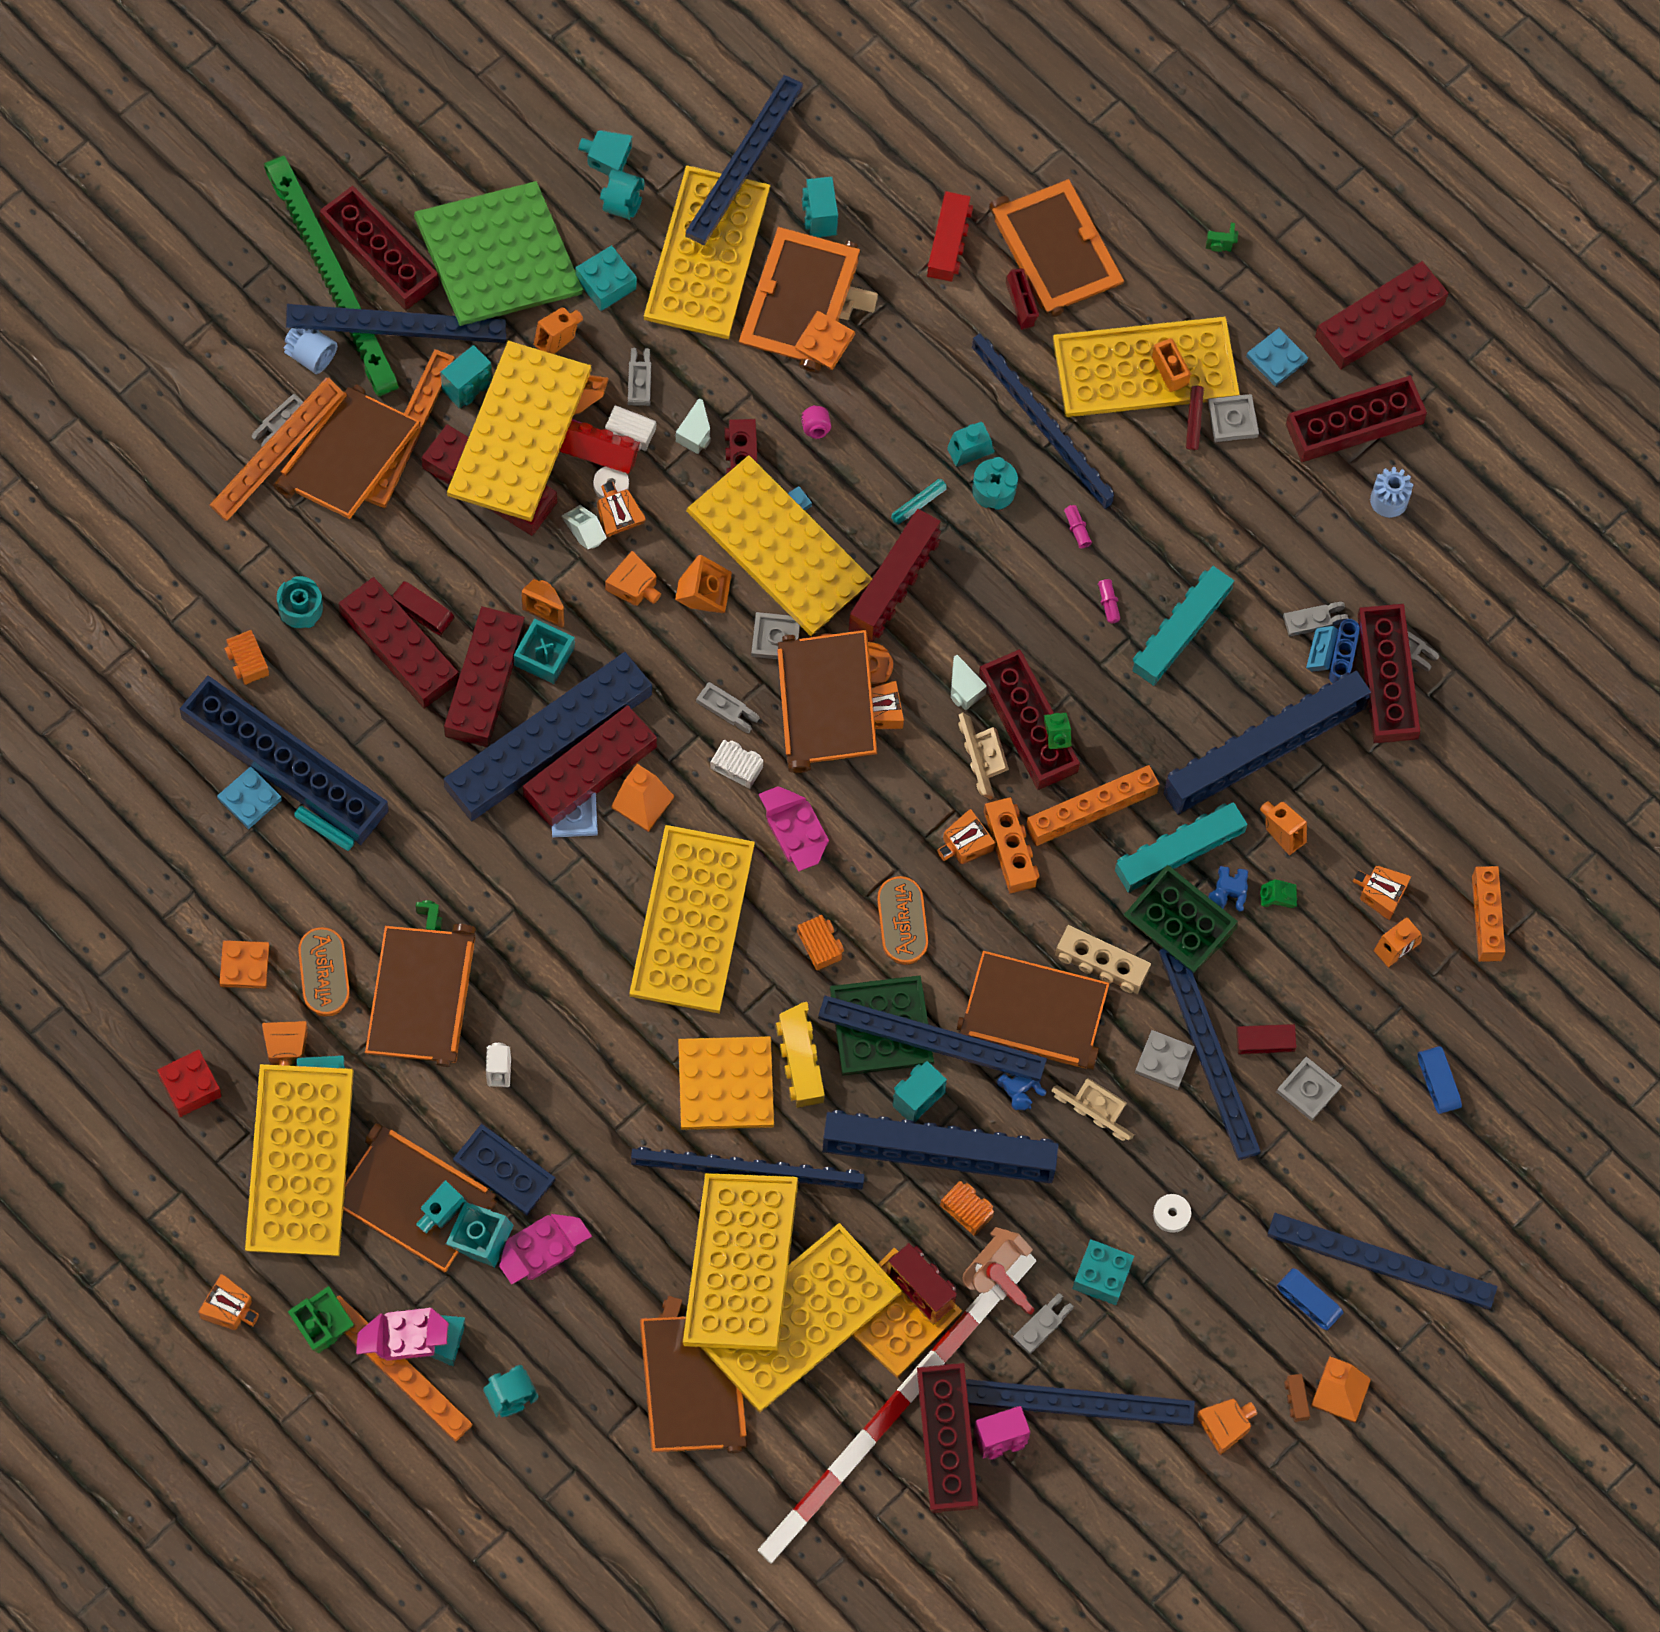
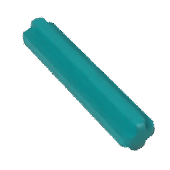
M942 479L936 480L893 512L891 519L895 524H901L913 515L917 508L921 509L945 491L946 483Z
M303 806L296 810L295 817L347 851L353 847L354 839Z

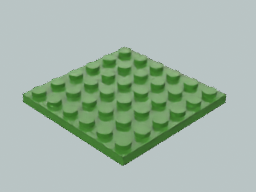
M537 181L416 211L414 214L460 326L581 295L583 292Z

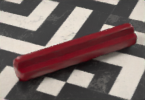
M1198 385L1192 386L1190 393L1186 449L1192 451L1199 449L1204 387Z

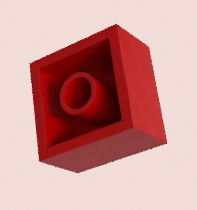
M199 1049L157 1069L159 1079L179 1117L222 1097L220 1088Z

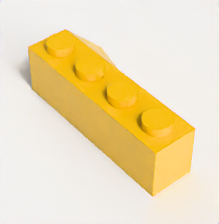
M803 1002L779 1014V1022H776L777 1035L782 1036L783 1044H780L782 1058H787L788 1065L784 1066L786 1078L791 1079L792 1087H789L791 1101L795 1100L797 1108L824 1103L825 1097L819 1065H816V1046L811 1041L813 1040L811 1021L807 1022L809 1010L807 1002Z

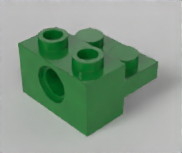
M330 1286L312 1298H306L288 1311L311 1349L318 1354L338 1341L337 1338L355 1327L352 1319Z

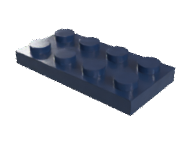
M483 1124L477 1128L453 1158L455 1164L526 1216L555 1181L553 1175Z

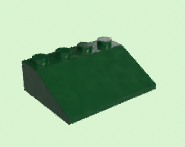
M1168 864L1123 915L1193 973L1227 941L1238 926V921Z

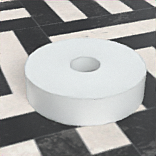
M609 467L601 468L594 476L595 493L599 498H604L601 486L611 481L615 483L617 492L629 489L628 475Z
M1165 1195L1157 1201L1154 1207V1221L1159 1228L1166 1232H1179L1190 1221V1205L1187 1200L1179 1195ZM1168 1211H1175L1176 1216H1170Z

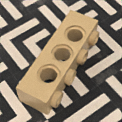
M1070 925L1067 926L1055 952V956L1061 962L1066 964L1072 963L1085 973L1096 974L1100 976L1099 978L1102 981L1113 982L1128 993L1134 992L1138 994L1151 966V963ZM1082 948L1087 954L1079 955L1075 950ZM1104 958L1108 963L1101 965L1096 960ZM1125 968L1128 973L1120 974L1117 969Z

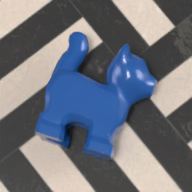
M1220 866L1216 889L1209 893V898L1222 909L1227 903V896L1237 898L1236 909L1241 912L1244 910L1243 904L1247 897L1248 870L1238 869L1235 877H1230V868Z
M1005 1073L997 1081L998 1085L1003 1087L1012 1098L1011 1106L1014 1110L1031 1109L1030 1104H1032V1101L1024 1092L1032 1087L1038 1095H1046V1090L1041 1087L1038 1081L1013 1074L1010 1075L1015 1077L1011 1079Z

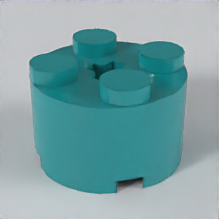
M611 170L608 186L602 189L600 200L604 201L603 211L630 220V217L633 218L640 207L643 197H639L640 190L644 191V179L622 171Z
M1001 457L982 462L976 468L973 478L972 490L976 502L985 508H995L994 510H1000L1010 505L1015 497L1018 476L1014 467Z
M296 576L279 587L277 591V605L281 620L294 628L313 627L323 612L322 594L316 583L310 578Z
M522 1365L513 1367L509 1373L504 1375L497 1373L488 1379L490 1383L483 1390L495 1416L498 1417L500 1414L501 1418L525 1409L524 1404L530 1401L532 1404L538 1398V1393Z

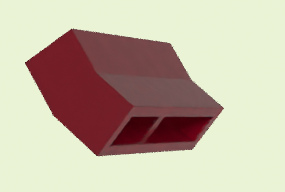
M1024 268L1011 269L1006 276L1005 283L1021 330L1034 327L1039 313Z
M1295 1024L1236 1027L1238 1054L1295 1052L1297 1048Z

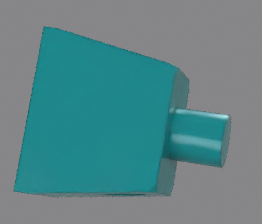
M598 131L594 141L582 138L578 150L588 153V165L591 168L609 176L611 170L623 171L632 148V136Z
M983 422L971 424L954 432L947 447L956 467L994 453L992 440Z
M445 1180L421 1207L425 1215L416 1225L425 1233L435 1224L443 1228L462 1209L467 1201ZM438 1208H441L440 1213H439V1214H435V1211H436Z
M440 1315L448 1322L447 1344L435 1346L434 1355L430 1357L454 1366L466 1325L465 1318Z

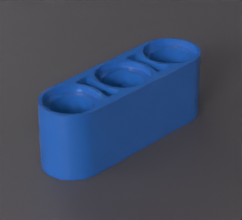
M1353 619L1344 620L1339 627L1329 671V680L1332 684L1337 682L1338 678L1342 676L1337 674L1336 670L1351 673L1360 630L1359 624ZM1344 630H1350L1353 634L1347 635L1344 633ZM1346 650L1349 654L1343 655L1339 651Z
M1438 1046L1418 1052V1061L1437 1113L1441 1114L1461 1108V1098L1442 1047Z
M1292 1268L1277 1284L1278 1290L1324 1330H1329L1343 1314L1342 1309L1337 1303L1295 1268Z

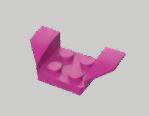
M779 786L758 794L766 809L767 822L787 861H793L798 872L817 865L825 847L829 843V839L806 798Z
M556 1214L547 1215L506 1240L500 1268L511 1285L524 1277H527L528 1280H533L573 1256L576 1252V1246L592 1237V1235L580 1218Z
M432 1308L389 1312L385 1315L381 1313L358 1332L356 1354L376 1353L380 1358L386 1360L433 1356L435 1346L447 1344L448 1322Z

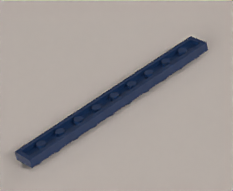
M783 75L686 230V238L705 246L803 88V83Z
M287 304L286 328L505 343L506 320L489 318L460 326L456 316L295 304Z
M981 334L975 336L972 342V349L1103 508L1106 509L1111 506L1114 497L1111 487L1101 481L1097 470L1087 464L1084 454L1080 451L1078 452L1073 447V442L1069 436L1063 435L1058 423L1054 419H1050L1046 414L1045 407L1035 401L1031 390L1021 384L1017 373L1013 370L1011 371L1007 367L1003 356L997 355L993 350L992 343L987 338L984 339Z
M1165 949L1159 951V955L1237 1160L1258 1155L1261 1152L1193 973Z
M824 996L818 1015L819 1020L1038 1082L1041 1081L1047 1058L829 996Z
M647 1147L632 1149L631 1165L713 1174L797 1177L798 1183L863 1190L864 1174H860L857 1170L841 1172L832 1167H824L823 1170L813 1169L811 1165L795 1167L790 1166L786 1162L767 1164L764 1160L749 1162L739 1157L721 1159L720 1156L713 1154L703 1157L693 1152L676 1154L674 1151L667 1149L657 1152L651 1151Z
M1275 1212L1267 1237L1488 1310L1492 1307L1498 1287Z
M966 1379L969 1405L1006 1409L1021 1406L1022 1410L1184 1426H1193L1195 1401Z

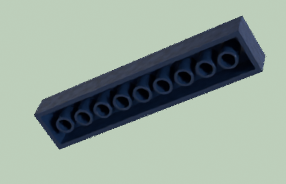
M626 652L622 653L443 778L445 790L470 821H474L533 779L627 705L633 709L652 696L651 682Z
M1357 670L1351 674L1349 672L1343 674L1332 685L1330 683L1325 684L1316 694L1304 696L1300 703L1294 706L1293 704L1286 706L1281 711L1282 713L1277 716L1271 715L1262 722L1263 724L1257 727H1249L1240 737H1231L1225 742L1224 746L1220 748L1214 747L1201 759L1194 758L1188 762L1185 768L1181 770L1177 768L1170 772L1167 777L1164 796L1176 814L1180 815L1365 710L1371 695L1370 689Z
M209 675L180 707L181 718L243 763L249 767L251 766L260 775L328 823L353 838L358 844L361 845L389 812L388 801Z
M834 1110L827 1112L822 1152L1052 1184L1056 1170L1059 1143H1054L1051 1139L1031 1140L1030 1137L1019 1135L1017 1138L1009 1137L1002 1132L987 1134L979 1129L965 1131L957 1126L943 1128L938 1127L934 1123L921 1125L915 1124L912 1120L892 1121L891 1118L883 1116L878 1117V1119L869 1118L868 1115L857 1113L855 1116L847 1115L844 1111Z

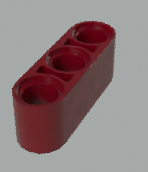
M403 581L391 596L408 616L439 636L443 634L455 618L451 611L408 582Z

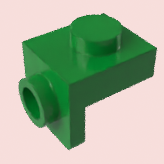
M1235 223L1230 224L1229 233L1208 231L1205 249H1211L1215 252L1232 251L1233 243L1237 244L1238 231H1235Z
M1067 713L1044 715L1049 749L1071 747V727Z
M1276 879L1263 884L1260 892L1261 906L1268 907L1275 904L1287 908L1296 907L1297 885Z
M429 900L416 902V913L428 915L426 930L441 931L443 918L439 917V904Z

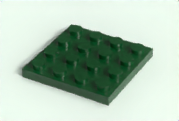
M921 975L830 986V996L833 998L928 1024ZM835 1024L842 1076L916 1067L918 1064L922 1066L926 1061L934 1065L932 1051Z

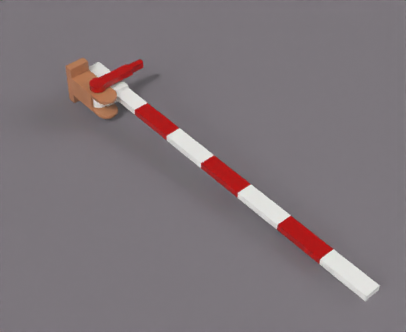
M997 1227L990 1233L993 1239L965 1270L962 1278L965 1287L976 1290L981 1294L758 1549L768 1562L772 1563L919 1394L918 1367L944 1365L993 1307L1006 1296L1014 1304L1019 1305L1026 1314L1031 1315L1034 1312V1308L1026 1300V1295L1016 1285L1036 1262V1259L1030 1254L1033 1249L1020 1234Z

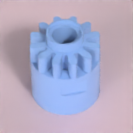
M292 328L285 338L287 344L284 346V349H286L284 353L314 374H319L329 365L337 350V343L319 330Z
M1395 467L1390 472L1384 469L1383 474L1377 475L1371 493L1370 502L1372 508L1384 517L1392 518L1401 515L1406 510L1412 493L1413 484L1410 483L1411 476H1404L1403 469L1399 473L1396 472Z

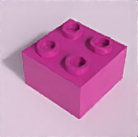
M1021 1406L976 1420L973 1431L982 1458L989 1457V1459L998 1458L1003 1455L1002 1452L1008 1450L1012 1452L1022 1450L1028 1443L1030 1430Z

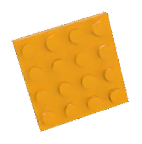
M771 1037L678 1039L681 1130L774 1127Z
M893 1248L878 1263L885 1273L888 1260L899 1252L896 1248ZM902 1292L856 1331L852 1337L898 1378L962 1314V1310L955 1304L953 1309L933 1325Z

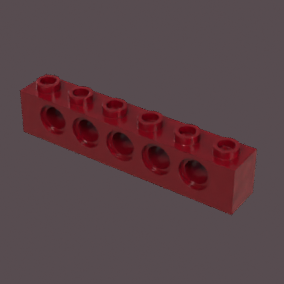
M756 419L729 420V428H725V441H729V448H725L726 461H730V468H726V474L748 455L757 463ZM744 442L746 445L738 446L736 443Z

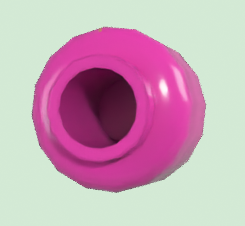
M814 405L805 409L802 413V426L807 436L819 439L823 438L830 431L831 421L826 408Z

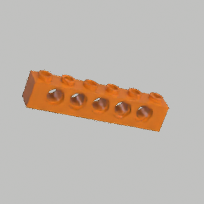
M1150 765L1028 817L1026 829L1035 846L1041 845L1156 795L1159 782Z

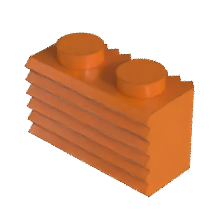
M1173 338L1155 344L1151 359H1154L1153 362L1156 363L1155 366H1157V370H1159L1163 381H1165L1167 388H1169V392L1188 386L1191 373Z
M252 630L226 639L227 647L224 648L228 660L233 659L236 665L233 667L237 679H242L244 685L269 675L268 666Z
M823 915L803 922L797 927V933L816 971L842 960V952H844L841 941L839 939L835 940L832 935L834 928L830 920L825 921Z
M959 1181L941 1200L940 1206L973 1236H976L993 1218V1206L985 1198L981 1200L975 1194L976 1191L970 1184H963Z

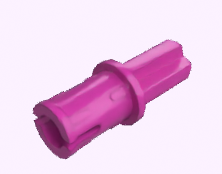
M1076 505L1068 506L1064 512L1071 526L1069 530L1074 533L1079 548H1086L1092 544L1085 528L1086 522L1082 520Z
M1101 580L1098 582L1102 597L1100 603L1104 606L1107 621L1114 624L1120 621L1117 607L1118 598L1115 597L1112 580Z

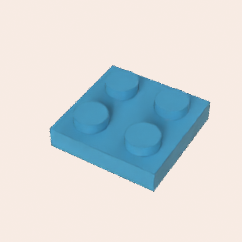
M1280 328L1261 341L1246 355L1252 364L1275 387L1308 362V357Z
M251 766L217 795L218 800L248 829L282 801V797Z

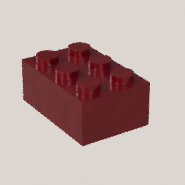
M908 1243L888 1260L886 1274L934 1325L954 1308L957 1290L950 1281L947 1280L945 1282L942 1279L939 1269L933 1263L930 1265L927 1263L923 1252L917 1246L913 1248Z

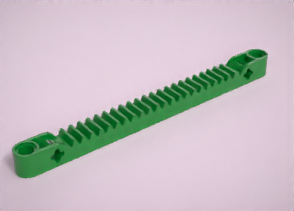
M283 155L264 163L266 174L279 199L286 201V208L289 210L290 216L293 217V222L296 224L297 230L300 231V237L303 238L304 245H307V251L310 252L311 259H314V265L317 266L318 273H321V279L325 282L329 295H332V301L335 302V306L337 308L361 309L286 157ZM349 332L350 337L353 338L354 345L357 346V351L360 352L361 359H364L366 376L377 397L399 389L395 375L375 335Z

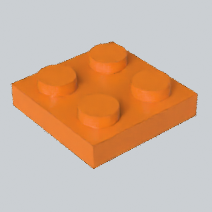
M817 311L795 345V349L833 370L855 336V332Z
M223 941L220 987L266 989L269 942Z

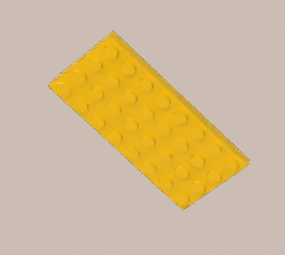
M686 165L644 313V320L729 340L768 199L770 185L746 179L704 246L686 238L685 232L718 181L721 173Z
M1226 317L1053 335L1066 417L1190 404L1191 387L1195 385L1204 387L1203 402H1208V399L1240 395ZM1169 338H1173L1191 373L1189 385L1173 392H1169V388H1167L1163 377H1161L1157 366H1155L1156 363L1153 362L1154 359H1151L1154 345Z
M508 341L447 490V496L532 521L592 370L591 365Z
M749 455L686 510L810 636L816 633L867 588L872 580Z
M665 825L629 997L720 1014L755 845L754 841Z
M260 1064L245 1244L246 1252L340 1256L353 1069Z
M705 1173L683 1337L684 1346L778 1351L798 1190L797 1177Z
M838 1223L788 1265L778 1351L714 1347L701 1348L760 1413L902 1293V1290L848 1231Z

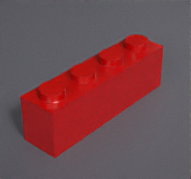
M945 191L929 259L927 277L952 282L954 274L958 275L961 262L957 261L958 255H963L965 243L961 241L963 236L967 237L969 229L966 219L967 217L971 218L973 205H970L971 196Z
M571 420L559 452L629 474L635 466L640 442L635 441L629 436L622 437L613 434L612 431L607 429L594 428L589 423H579Z

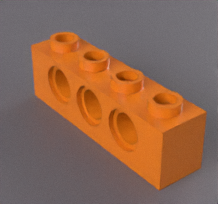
M1011 797L986 803L984 815L991 837L995 841V850L1009 894L1036 887L1039 872L1037 866H1033L1030 859L1033 858L1030 845L1025 843L1026 831L1024 825L1019 824L1017 817H1020L1017 804H1013ZM1003 821H1007L1012 826L1003 827L1000 823ZM1015 842L1018 846L1010 848L1007 843ZM1020 862L1025 867L1018 869L1013 864Z
M1476 867L1472 875L1478 961H1502L1505 954L1499 867Z

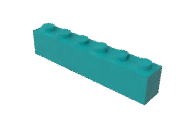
M1212 566L1209 571H1203L1198 579V585L1190 587L1185 595V601L1183 603L1179 602L1174 607L1172 617L1169 620L1166 618L1161 623L1159 633L1156 636L1153 634L1146 642V649L1143 652L1139 651L1133 658L1134 666L1132 671L1151 685L1155 686L1233 589L1234 580L1216 567Z
M1233 802L1229 805L1222 804L1210 815L1203 814L1195 820L1196 822L1190 825L1184 824L1177 828L1175 833L1162 835L1154 844L1150 846L1145 844L1136 853L1120 857L1117 860L1115 872L1127 892L1130 893L1153 881L1167 864L1171 868L1176 869L1245 833L1248 824L1235 803Z

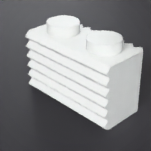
M615 405L605 429L622 437H632L635 441L640 442L639 450L646 451L656 430V421Z
M723 740L711 760L710 769L751 789L763 768V759L754 751L747 752L734 741L727 742Z
M493 1043L487 1047L486 1052L487 1085L490 1087H509L511 1074L510 1046H506L504 1043Z

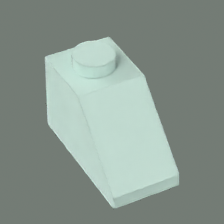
M698 399L676 431V442L696 454H699L702 448L706 449L711 441L710 426L704 403L701 399Z
M581 505L562 515L566 525L578 542L585 548H596L603 540L607 539L597 516Z
M956 655L954 656L952 667L951 699L957 706H962L966 711L986 695L987 685Z

